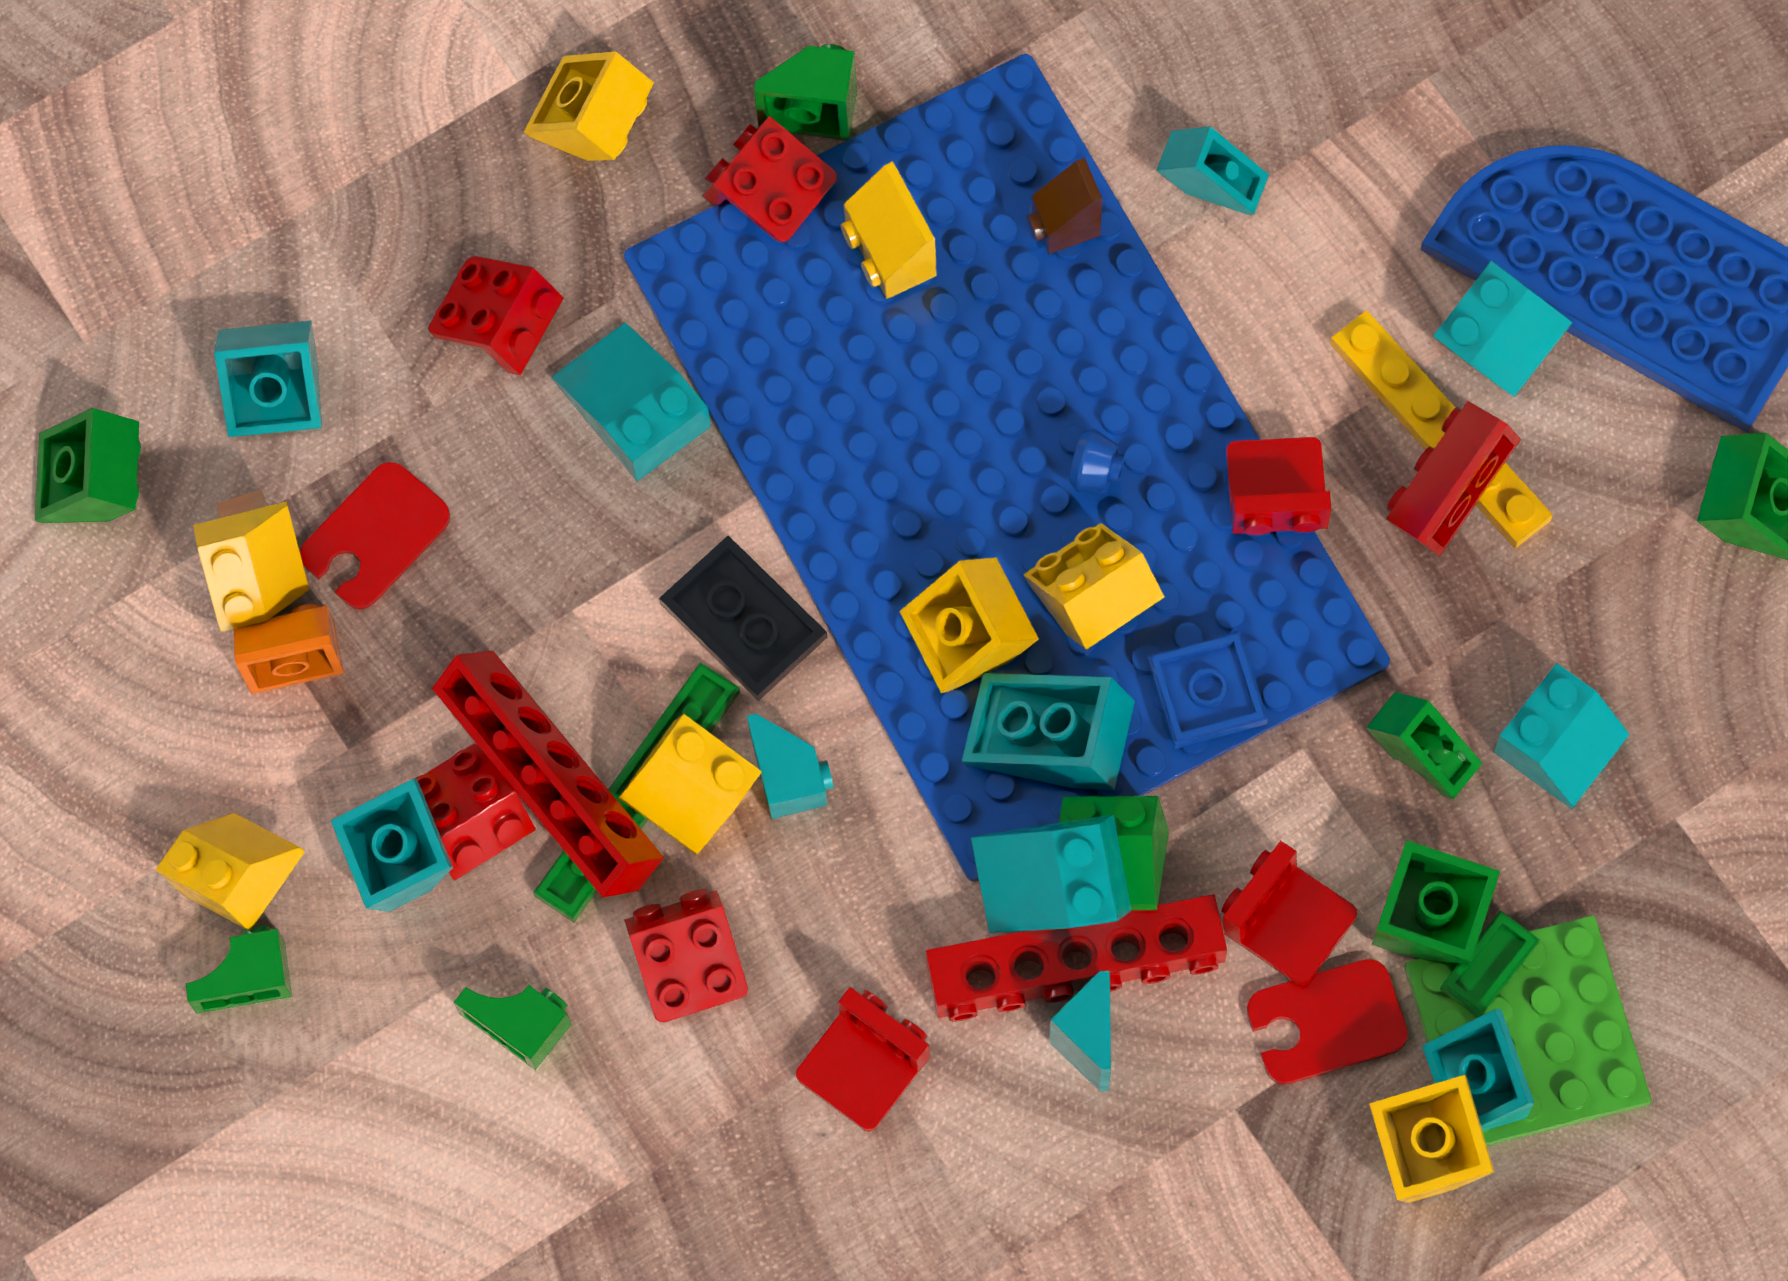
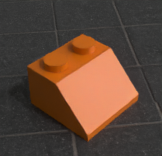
M317 604L301 605L294 608L291 614L272 617L265 622L234 629V657L236 666L251 694L344 674L335 622L328 605L322 607Z

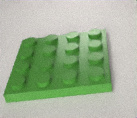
M1595 915L1529 931L1540 939L1539 944L1484 1013L1486 1014L1494 1009L1502 1010L1534 1100V1105L1526 1119L1483 1131L1487 1146L1650 1106L1652 1102ZM1421 958L1405 963L1404 968L1426 1043L1477 1018L1440 990L1441 985L1458 963L1434 962Z

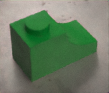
M1394 692L1366 727L1393 759L1399 760L1421 775L1443 797L1454 799L1482 765L1480 759L1430 701Z
M265 925L253 926L250 931L243 929L241 931L242 935L229 937L230 949L222 963L205 977L186 983L188 1003L196 1014L293 997L285 940L278 929L271 930L269 926Z
M529 984L523 992L503 998L484 996L465 987L454 1001V1005L461 1016L535 1071L572 1025L567 1012L564 1011L568 1006L564 1000L547 988H544L540 993Z

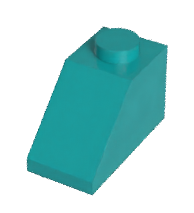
M1211 126L1172 130L1156 171L1185 194L1246 215L1255 213L1269 177L1265 170Z
M758 714L748 715L749 732L758 768L762 771L760 776L771 819L828 806L826 790L834 788L828 761L818 762L815 747Z

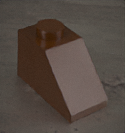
M1083 158L1075 161L1032 195V213L1026 215L1027 223L1035 241H1043L1048 255L1099 237L1101 234L1102 197L1086 159Z

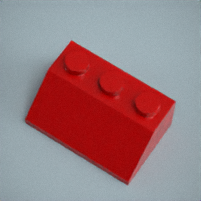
M1469 401L1466 402L1462 409L1456 407L1448 415L1441 429L1445 433L1435 448L1429 446L1421 454L1414 467V470L1418 473L1407 488L1401 486L1395 492L1387 506V510L1390 511L1386 518L1388 522L1439 557L1521 441V438L1507 423Z

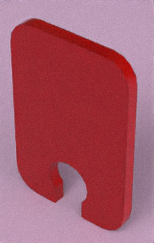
M394 462L383 463L376 467L304 542L300 549L303 566L319 580L329 570V564L337 555L347 553L356 556L360 561L358 574L353 579L343 582L335 591V594L354 609L369 608L446 529L450 522L449 508L439 496L403 466Z
M1365 959L1316 973L1306 985H1298L1293 981L1259 990L1251 996L1247 1005V1015L1253 1032L1267 1028L1270 1023L1278 1019L1291 1021L1299 1030L1300 1038L1293 1048L1289 1050L1272 1049L1260 1054L1269 1078L1282 1085L1292 1084L1394 1054L1402 1049L1408 1036L1407 1026L1389 973L1382 963L1373 959Z

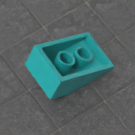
M626 322L551 376L558 388L636 482L711 427L708 406L683 376Z
M983 673L962 762L967 766L1069 788L1115 790L1135 700L1112 677Z
M1114 814L971 837L989 933L1064 929L1116 922L1132 911Z

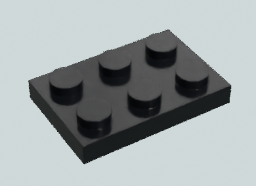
M729 535L659 598L660 605L758 701L828 638L827 631Z

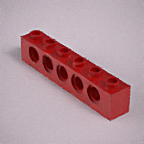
M494 651L457 654L432 687V690L602 898L639 891L664 859V856Z
M1215 894L1160 904L1157 910H1132L1116 922L1075 928L1021 931L926 950V963L937 1017L948 1016L949 1021L957 1022L976 1017L978 1010L997 1007L998 1012H1010L1025 1007V1001L1045 997V1002L1056 1003L1074 997V992L1080 991L1099 971H1110V992L1120 989L1122 982L1141 979L1143 984L1159 983L1169 979L1172 972L1189 969L1192 975L1209 973L1217 970L1219 963L1225 962L1227 946ZM1176 933L1185 939L1186 946L1179 951H1169L1161 945L1159 940L1165 934ZM1127 942L1134 945L1139 953L1132 960L1122 961L1117 959L1111 950L1116 944ZM1071 952H1082L1089 957L1091 962L1082 970H1072L1065 965L1063 959ZM1024 961H1033L1039 964L1043 971L1037 978L1027 980L1021 978L1015 969ZM984 970L989 972L995 980L992 985L985 989H976L968 983L967 979L971 973Z

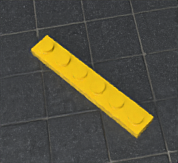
M1366 310L1333 335L1330 345L1425 450L1429 446L1435 448L1445 434L1441 429L1446 418L1456 407ZM1506 462L1476 504V507L1514 549L1548 524L1553 516L1549 509Z

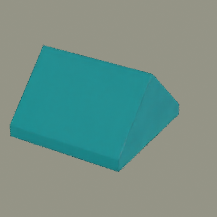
M1099 971L1050 1020V1044L1099 1091H1109L1110 971Z
M1494 1009L1422 1045L1434 1083L1466 1075L1482 1131L1528 1117L1534 1105V1100L1501 1009Z

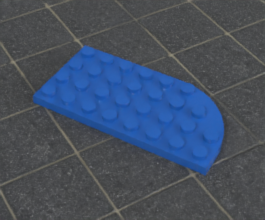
M1564 145L1532 148L1499 159L1480 170L1462 185L1447 203L1422 242L1421 251L1475 281L1487 265L1493 261L1573 322L1566 332L1746 433L1750 431L1788 369V247L1620 156L1587 147Z

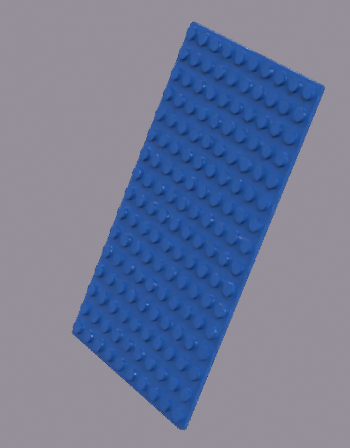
M1022 54L818 154L817 156L836 172L837 180L791 238L784 243L774 240L733 204L725 200L720 205H715L629 247L625 251L624 257L627 266L699 396L708 406L709 414L968 880L973 882L979 881L971 837L1059 823L1063 797L1143 796L1388 668L1390 662L1389 655L1315 531L1306 533L1276 531L1263 535L1232 534L1226 457L1227 446L1233 441L1260 439L1031 55ZM1085 158L1102 197L1101 234L1099 237L1048 255L1043 241H1035L1027 223L1026 215L1032 213V195L1075 161ZM893 162L935 238L937 276L886 299L879 285L874 288L870 286L861 267V262L865 261L858 247L854 249L849 247L840 224L845 222L844 203L884 165ZM1092 428L1097 429L1118 444V454L1125 455L1122 474L1118 483L1110 481L1108 488L1105 490L1077 492L1069 482L1075 449L1081 433ZM1102 523L1143 553L1164 598L1086 650L1065 634L1027 583L1023 574L1034 568L1038 560L1045 555L1056 553L1073 542L1075 537L1084 529L1095 527ZM997 557L1039 639L1009 664L990 673L1112 677L1135 700L1115 790L1069 788L965 765L962 762L982 676L949 692L941 693L900 610L958 561ZM1240 631L1266 711L1267 724L1174 749L1147 662L1148 655Z

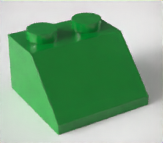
M824 44L821 47L808 45L755 81L754 96L758 127L770 116L791 134L849 140L857 97L855 51L846 50L844 47L836 44Z
M90 408L40 432L38 439L34 521L40 523L109 522L136 510V502L139 497L137 469L138 458L141 452L139 421Z
M1768 433L1721 436L1697 522L1726 543L1788 560V449Z
M1063 797L1059 823L1114 814L1131 910H1157L1169 836V828L1159 797Z
M1406 840L1372 945L1413 959L1421 958L1434 962L1470 964L1500 871Z

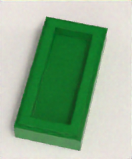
M1500 910L1480 935L1471 963H1458L1443 982L1440 990L1477 1018L1482 1016L1533 952L1540 939Z

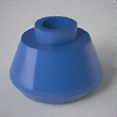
M1092 428L1081 433L1072 460L1070 484L1077 492L1107 489L1110 481L1119 482L1125 455L1118 454V444L1097 429Z

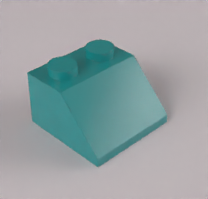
M1491 261L1433 337L1510 395L1516 397L1573 322Z
M312 320L218 330L214 355L228 437L322 428L319 369Z
M1556 663L1499 735L1494 753L1570 809H1573L1630 734L1596 690Z
M413 778L331 820L366 909L391 912L431 892L453 868L417 779Z

